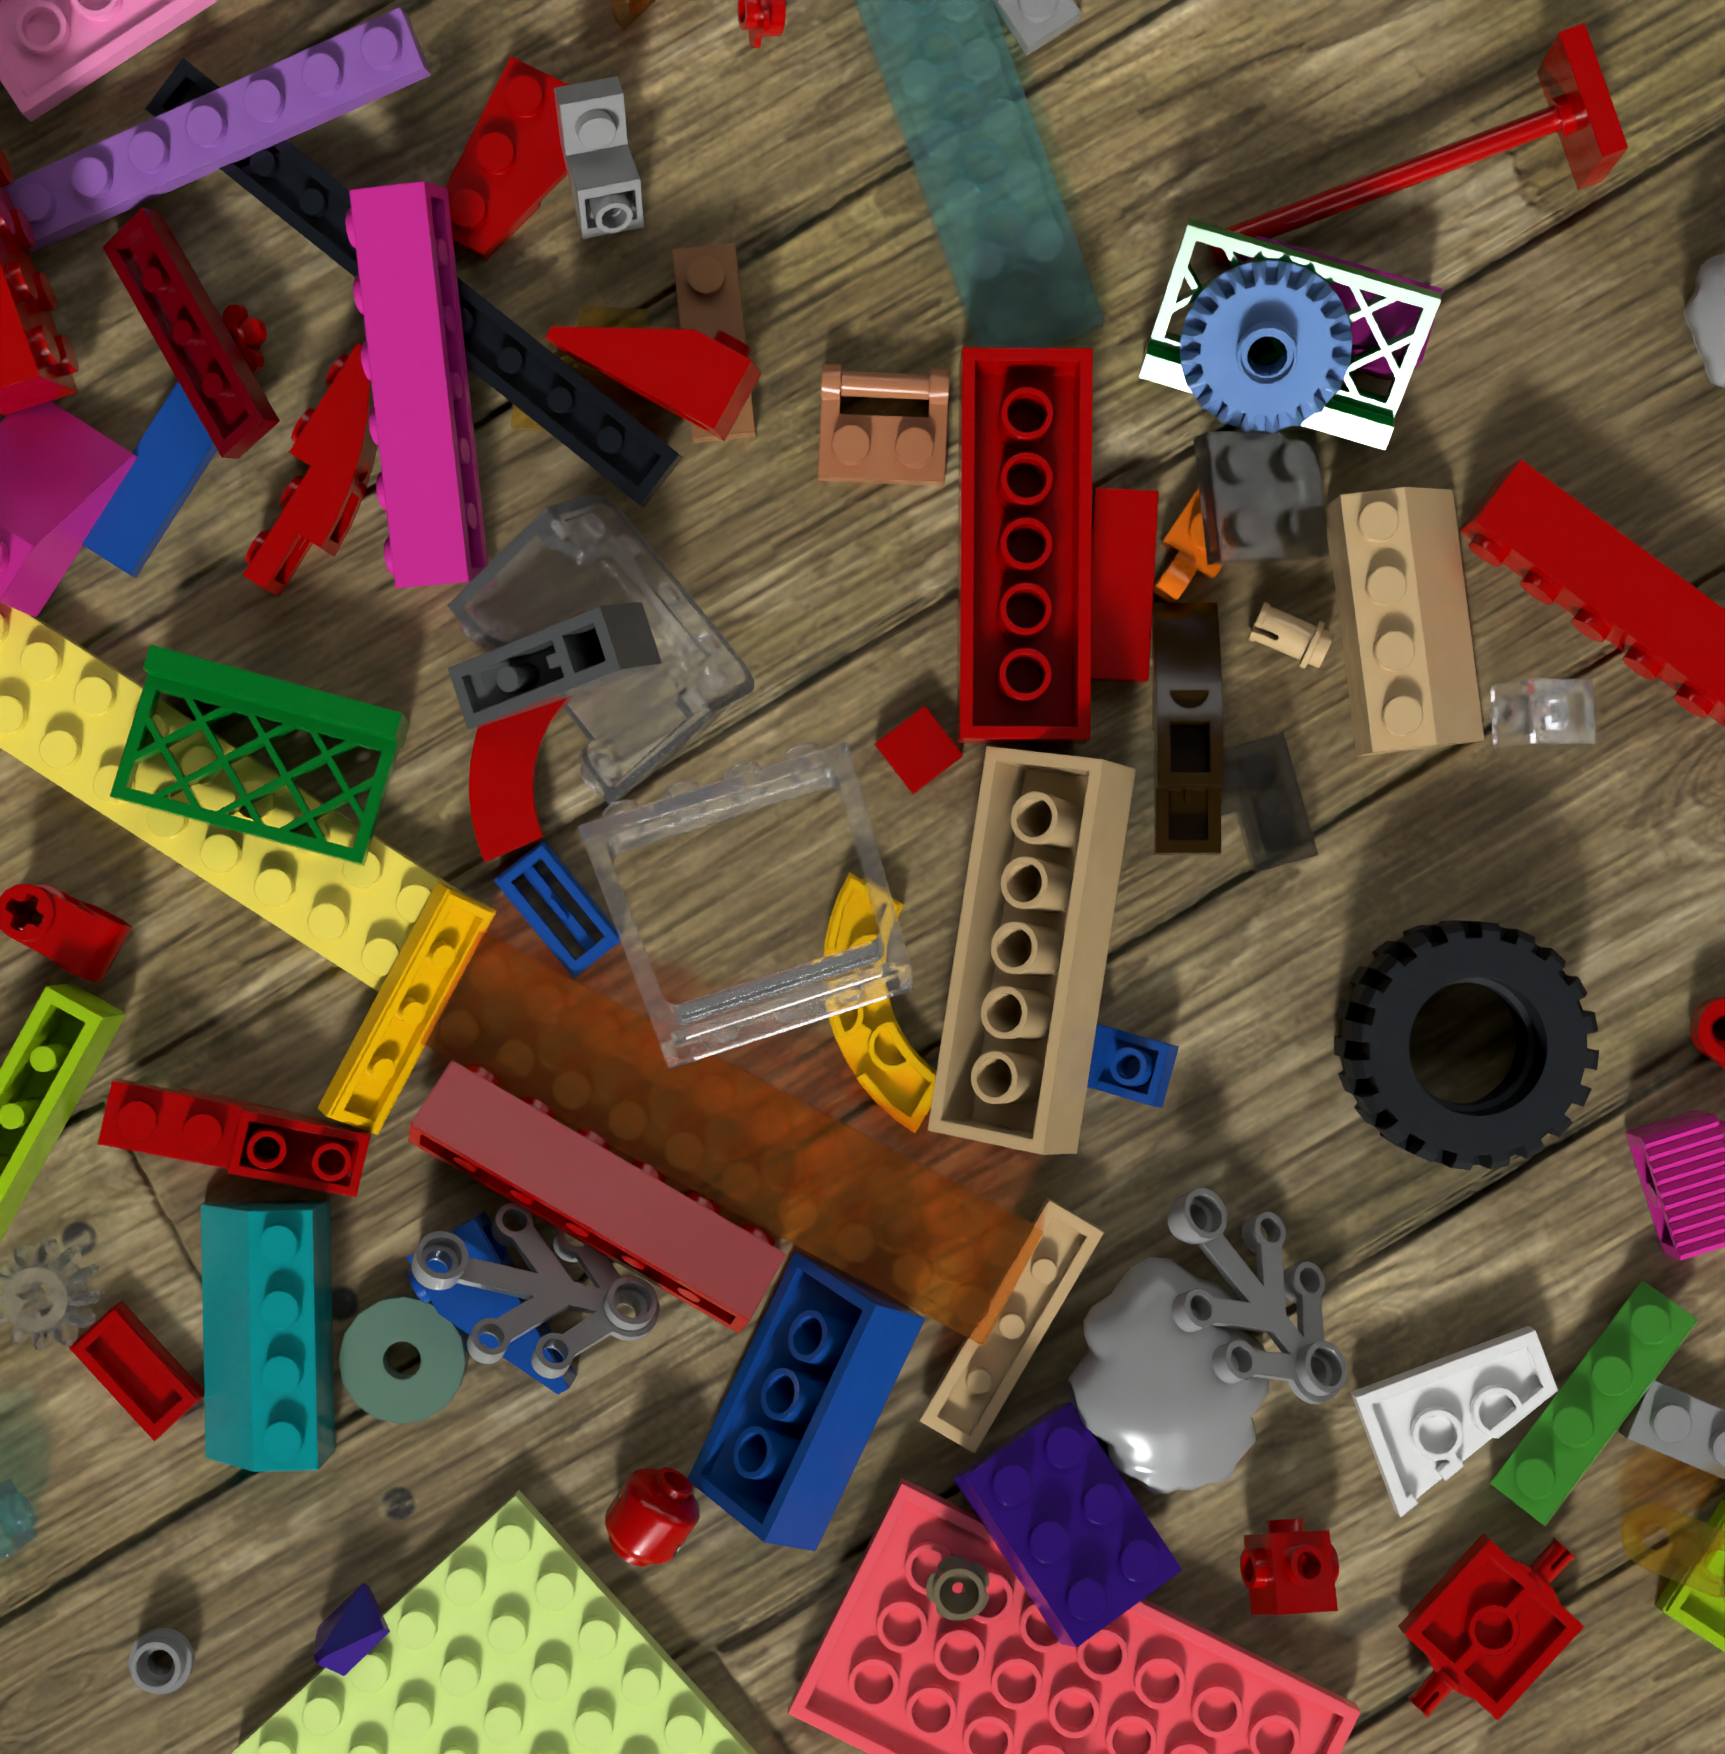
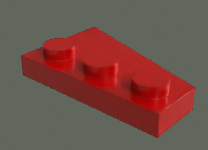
M510 56L445 186L448 190L453 245L486 261L540 208L539 203L568 175L560 142L554 88L567 86L568 84Z

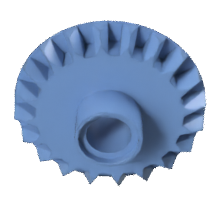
M1262 260L1232 268L1215 278L1203 289L1192 304L1183 324L1180 339V360L1186 384L1201 408L1214 415L1222 424H1230L1242 429L1246 433L1250 431L1275 433L1279 429L1300 426L1307 418L1315 413L1322 412L1333 395L1340 391L1342 381L1350 367L1353 339L1349 318L1343 303L1326 281L1305 267L1279 260ZM1274 337L1279 339L1285 345L1281 358L1270 365L1254 363L1248 357V350L1259 338Z

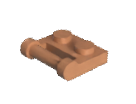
M823 364L818 481L944 486L950 369L930 368V374L842 371V364ZM841 396L929 400L928 418L840 414Z

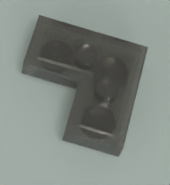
M1284 732L1223 749L1224 786L1221 788V816L1236 812L1252 872H1260L1318 855Z

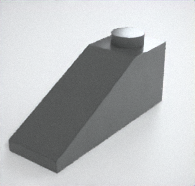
M642 602L598 606L448 668L467 729H474L611 684L662 664L643 604Z

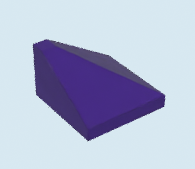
M364 1583L360 1585L317 1628L313 1654L316 1663L342 1676H345L390 1632L368 1585Z

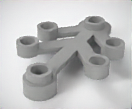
M1197 1188L1177 1197L1173 1201L1167 1217L1171 1233L1180 1241L1190 1245H1198L1241 1301L1212 1297L1208 1291L1195 1288L1179 1294L1172 1303V1316L1175 1323L1186 1332H1195L1215 1325L1267 1333L1282 1353L1254 1351L1252 1346L1246 1341L1234 1340L1215 1349L1212 1356V1365L1216 1375L1222 1381L1229 1384L1249 1379L1252 1376L1287 1381L1295 1395L1304 1402L1321 1404L1332 1400L1346 1382L1347 1365L1340 1350L1332 1343L1324 1341L1321 1295L1325 1290V1279L1320 1268L1312 1262L1304 1261L1290 1266L1283 1271L1282 1245L1286 1239V1229L1278 1215L1265 1211L1246 1219L1242 1226V1238L1245 1245L1252 1252L1256 1253V1277L1222 1234L1227 1225V1211L1220 1197L1206 1188ZM1261 1226H1263L1267 1233V1240L1261 1233ZM1300 1275L1305 1280L1306 1290L1301 1285ZM1285 1296L1297 1304V1328L1286 1315ZM1191 1302H1193L1198 1309V1319L1193 1315L1191 1311ZM1232 1353L1236 1356L1238 1360V1370L1232 1364Z
M515 1203L505 1204L497 1211L491 1225V1232L499 1244L505 1247H515L532 1272L471 1258L468 1255L464 1242L455 1234L446 1231H436L424 1236L420 1240L412 1258L411 1268L414 1277L421 1285L428 1289L446 1290L459 1283L527 1299L524 1303L496 1319L484 1318L474 1325L467 1340V1349L474 1360L483 1364H492L499 1361L505 1354L510 1342L566 1309L591 1314V1316L564 1334L548 1333L537 1342L531 1355V1363L534 1370L542 1377L549 1379L558 1378L566 1373L575 1356L610 1335L625 1341H634L645 1337L652 1331L660 1315V1305L656 1292L648 1282L634 1276L621 1277L606 1256L585 1244L580 1247L569 1244L564 1236L566 1233L558 1229L553 1239V1247L556 1254L565 1261L579 1262L594 1286L573 1282L534 1228L532 1213ZM514 1219L521 1224L522 1230L518 1232L510 1231L504 1226L502 1220ZM431 1260L441 1261L446 1265L448 1272H435L426 1263ZM624 1304L631 1307L636 1317L630 1318L623 1315L616 1306ZM488 1333L495 1336L499 1341V1347L487 1348L483 1346L478 1339V1335ZM543 1349H556L562 1355L563 1362L552 1363L548 1361L543 1355Z

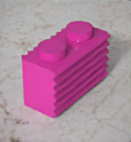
M1691 1110L1684 1114H1678L1671 1118H1665L1662 1121L1652 1122L1649 1125L1626 1131L1625 1135L1662 1252L1681 1261L1725 1247V1122L1719 1121L1715 1114Z

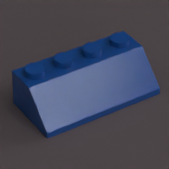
M795 1251L688 1476L690 1483L764 1543L816 1551L925 1318L886 1292L804 1253Z

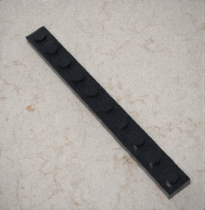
M182 58L145 110L156 117L220 87ZM284 140L238 162L219 168L354 277L359 275L356 248L351 245L348 239L345 224L346 212L351 208L349 190L291 143ZM457 277L467 367L644 508L683 457Z

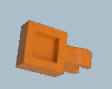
M1198 488L1160 543V546L1175 556L1155 584L1153 594L1166 603H1174L1184 592L1196 571L1212 580L1218 574L1251 523Z

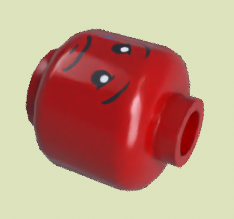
M663 1467L660 1470L654 1468L635 1470L627 1478L605 1514V1526L609 1534L611 1547L621 1558L636 1566L644 1567L650 1564L667 1563L678 1553L698 1523L700 1508L692 1493L690 1481L679 1471L669 1467Z

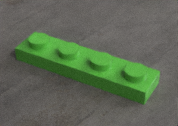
M1642 1280L1490 1484L1542 1525L1546 1526L1697 1325L1698 1319Z

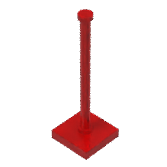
M1585 22L1559 32L1537 70V75L1549 107L1225 229L1253 238L1259 235L1271 239L1557 132L1561 140L1577 189L1581 190L1602 182L1628 149V145ZM1207 244L1215 266L1228 262V257L1222 248Z

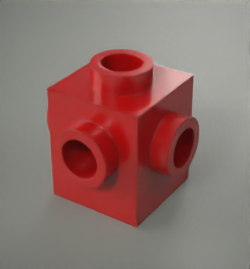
M1304 1518L1265 1520L1267 1534L1244 1535L1245 1549L1240 1556V1572L1245 1586L1249 1588L1252 1615H1287L1338 1611L1335 1582L1339 1575V1560L1335 1548L1331 1545L1329 1530L1305 1531Z

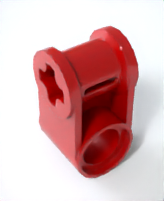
M17 884L5 890L0 896V929L3 933L48 957L51 962L67 972L96 984H102L132 929L129 923L114 914L90 903L83 902L51 885ZM27 902H38L36 910L44 915L41 923H30L32 915L24 910Z

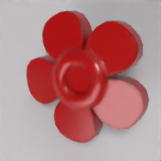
M229 305L223 312L222 320L253 375H257L264 365V357L258 349L266 341L267 330L265 324L259 318H248L247 309L243 305Z

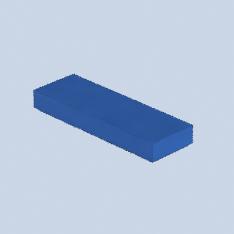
M179 382L176 383L132 452L138 456L82 543V545L133 577L138 576L218 451Z

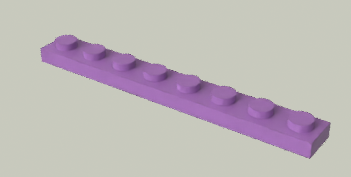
M401 7L14 180L13 184L6 187L14 210L20 208L32 228L36 244L35 247L28 249L29 253L38 251L220 170L219 168L238 162L258 151L267 149L272 145L292 138L431 76L408 14Z

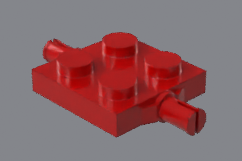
M1483 1533L1398 1625L1402 1633L1424 1652L1433 1669L1419 1687L1408 1696V1699L1425 1716L1429 1718L1431 1713L1454 1689L1459 1694L1475 1699L1498 1721L1585 1627L1560 1604L1554 1589L1550 1586V1583L1576 1558L1555 1538L1528 1566L1525 1562L1508 1556Z

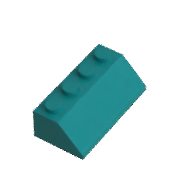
M330 1200L204 1202L201 1204L206 1458L252 1472L319 1470L335 1453Z

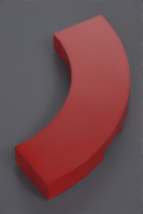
M574 696L478 727L470 760L469 801L475 837L484 862L491 861L545 837L536 804L537 758L550 724Z

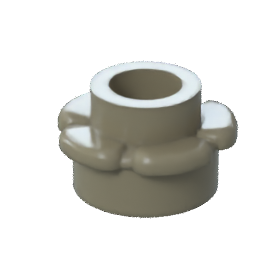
M950 1556L939 1562L936 1573L933 1572L929 1575L926 1583L927 1596L931 1602H935L936 1611L942 1617L954 1621L966 1620L978 1615L987 1605L989 1595L986 1592V1587L989 1586V1577L986 1570L978 1562L973 1561L969 1563L962 1556ZM957 1582L965 1586L964 1591L961 1593H955L952 1590V1586Z

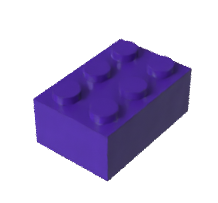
M1072 1402L1055 1405L953 1477L1060 1644L1072 1647L1080 1646L1182 1571L1092 1432L1083 1424Z

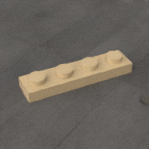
M1046 1198L919 1415L920 1422L973 1453L977 1451L1103 1236L1104 1231L1052 1199Z

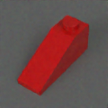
M551 326L545 337L561 353L723 441L726 440L762 374L754 362L748 358L752 349L737 338L720 330L717 331L712 339L696 329Z

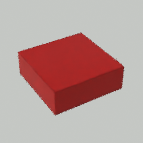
M923 706L874 744L912 795L963 757V754L926 706Z

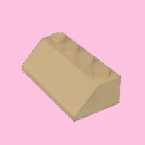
M1398 487L1339 495L1325 507L1356 756L1484 741L1453 490Z

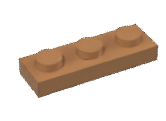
M735 243L672 249L680 329H696L712 339L717 331L720 330L746 344ZM752 392L726 440L756 437ZM690 423L694 443L721 440Z

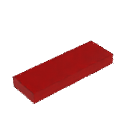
M1096 487L1093 491L1091 680L1147 683L1149 681L1159 491Z

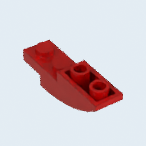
M356 343L349 356L342 354L330 368L325 380V386L328 387V390L317 408L307 409L297 421L291 435V439L295 443L289 453L310 468L304 477L298 475L288 484L279 502V507L283 510L270 531L265 529L256 536L245 557V561L249 565L242 576L279 597L313 544L335 557L353 524L368 486L377 451V445L374 443L369 429V412L374 407L371 380L366 377L362 367V345Z
M114 1078L111 1082L97 1144L228 1169L227 1173L357 1197L371 1133L319 1118L182 1087L180 1090H174Z

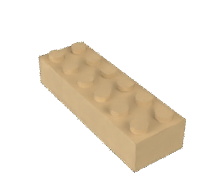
M986 746L927 1131L1041 1155L1077 1154L1136 769L1104 759Z

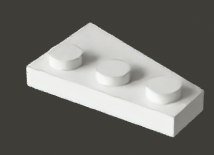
M1526 1326L1352 1391L1351 1395L1394 1510L1401 1518L1418 1504L1417 1498L1442 1478L1447 1481L1464 1467L1462 1464L1464 1460L1490 1439H1499L1556 1393L1558 1389L1536 1330Z

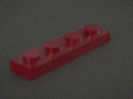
M142 207L103 246V249L222 458L239 459L278 424L280 420L161 212Z

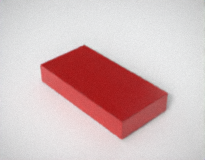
M123 1301L115 1304L68 1347L153 1441L161 1437L204 1397V1389Z

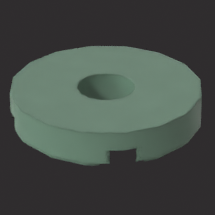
M406 1293L383 1297L361 1311L344 1334L338 1359L342 1383L357 1406L376 1419L404 1424L426 1420L448 1405L463 1383L469 1362L466 1335L462 1329L439 1315L431 1301L425 1304L417 1295ZM403 1341L411 1343L417 1348L421 1357L420 1368L417 1372L401 1374L391 1367L388 1360V1351L392 1344Z

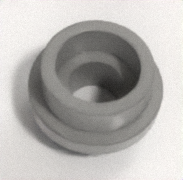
M156 1628L146 1632L135 1642L129 1654L128 1664L132 1679L138 1687L154 1694H167L180 1688L190 1677L194 1668L195 1656L191 1643L182 1633L171 1628ZM156 1650L168 1652L173 1659V1666L170 1668L159 1666L155 1661L154 1652Z

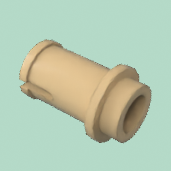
M1264 602L1248 640L1251 642L1256 641L1300 660L1298 666L1305 669L1307 664L1320 668L1335 633L1324 629V621L1319 620L1317 625H1314Z

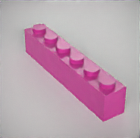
M426 181L349 190L351 208L346 212L345 224L348 239L351 245L356 248L359 275L354 279L353 293L359 312L364 315L366 341L362 344L361 362L366 377L371 380L374 407L369 412V429L374 443L379 446L382 472L378 474L376 490L379 503L387 513L389 537L386 538L384 544L386 567L390 574L394 575L395 588L464 583L490 579L448 190L445 187Z

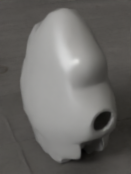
M1149 1257L1130 1267L1111 1293L1091 1306L1084 1317L1083 1330L1088 1351L1067 1380V1394L1069 1402H1072L1078 1411L1083 1424L1098 1438L1100 1446L1117 1472L1124 1477L1137 1480L1145 1489L1157 1495L1170 1493L1178 1489L1194 1490L1207 1483H1219L1229 1480L1235 1465L1256 1441V1431L1252 1416L1267 1395L1270 1379L1252 1376L1249 1379L1229 1384L1222 1381L1216 1375L1212 1365V1356L1218 1346L1234 1340L1246 1341L1252 1346L1254 1351H1265L1264 1346L1241 1329L1211 1325L1195 1332L1182 1330L1175 1323L1172 1316V1303L1179 1294L1195 1288H1201L1208 1291L1212 1297L1233 1300V1297L1221 1284L1195 1277L1172 1259ZM1191 1302V1311L1193 1315L1198 1319V1309L1193 1302ZM1232 1353V1364L1238 1370V1360L1236 1356Z

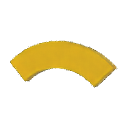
M849 872L832 910L824 944L823 982L828 1017L843 1056L862 1087L892 1118L913 1133H916L931 1108L937 1070L928 1064L909 1043L896 1020L889 999L886 976L887 951L894 925L904 904Z

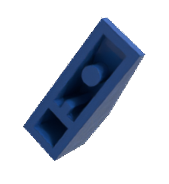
M485 1211L447 1231L455 1234L464 1242L469 1257L516 1268L505 1246L499 1244L494 1239L491 1232L492 1223ZM415 1251L407 1257L410 1265ZM431 1260L426 1263L435 1272H448L446 1265L441 1261ZM412 1268L407 1270L409 1282L419 1299L425 1304L431 1301L439 1315L469 1335L478 1321L484 1318L496 1319L527 1301V1299L459 1283L446 1290L428 1289L416 1280ZM546 1321L510 1342L503 1358L559 1395L571 1387L577 1376L572 1365L570 1364L564 1375L549 1379L539 1375L531 1363V1355L539 1339L545 1334L553 1333ZM488 1333L478 1335L479 1341L488 1348L499 1347V1341L495 1336ZM543 1349V1355L548 1361L552 1363L563 1362L562 1355L556 1349Z

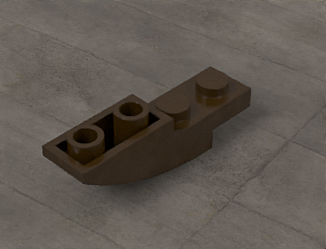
M1217 602L1153 603L1152 731H1154V855L1221 854V788L1224 786L1222 674Z

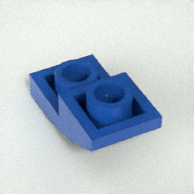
M1097 1023L1087 1088L1097 1089L1149 1106L1162 1108L1179 1046Z

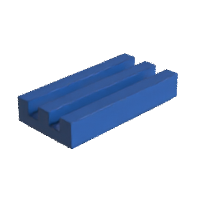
M542 840L494 879L495 883L573 979L581 975L589 966L625 939L546 840ZM540 859L544 861L604 935V938L598 943L595 942L534 867V864ZM522 874L586 951L581 957L577 959L514 882Z

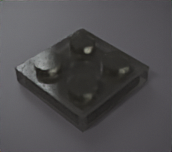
M1278 430L1275 433L1267 431H1250L1247 433L1245 431L1206 432L1194 437L1207 565L1315 560L1329 556L1316 430Z

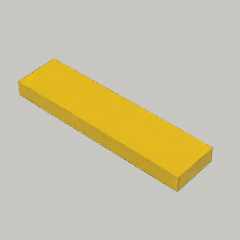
M440 882L436 883L317 1107L326 1117L376 1135L379 1134L497 912L495 909Z

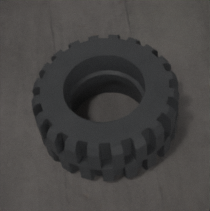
M1453 920L1439 921V924L1419 925L1403 931L1404 937L1397 941H1386L1372 952L1375 957L1373 962L1368 967L1359 966L1349 982L1355 988L1349 1001L1340 1000L1336 1015L1337 1018L1343 1019L1342 1035L1334 1036V1055L1342 1057L1344 1070L1338 1074L1344 1090L1353 1094L1357 1101L1354 1108L1363 1120L1380 1131V1136L1395 1146L1431 1163L1434 1161L1450 1168L1471 1170L1473 1165H1481L1487 1169L1509 1166L1510 1157L1514 1155L1528 1159L1544 1150V1144L1541 1139L1548 1133L1560 1137L1573 1123L1565 1115L1570 1105L1573 1103L1584 1107L1592 1089L1581 1085V1080L1585 1068L1597 1070L1599 1050L1587 1048V1034L1598 1032L1595 1012L1582 1009L1579 1000L1585 998L1588 993L1578 976L1566 975L1562 970L1566 961L1554 949L1540 947L1535 944L1536 937L1519 929L1504 928L1499 926L1498 923ZM1463 982L1477 983L1498 993L1508 1006L1516 1027L1517 1045L1515 1057L1504 1080L1485 1097L1471 1103L1443 1101L1429 1093L1419 1083L1412 1068L1409 1039L1413 1022L1423 1004L1442 987Z

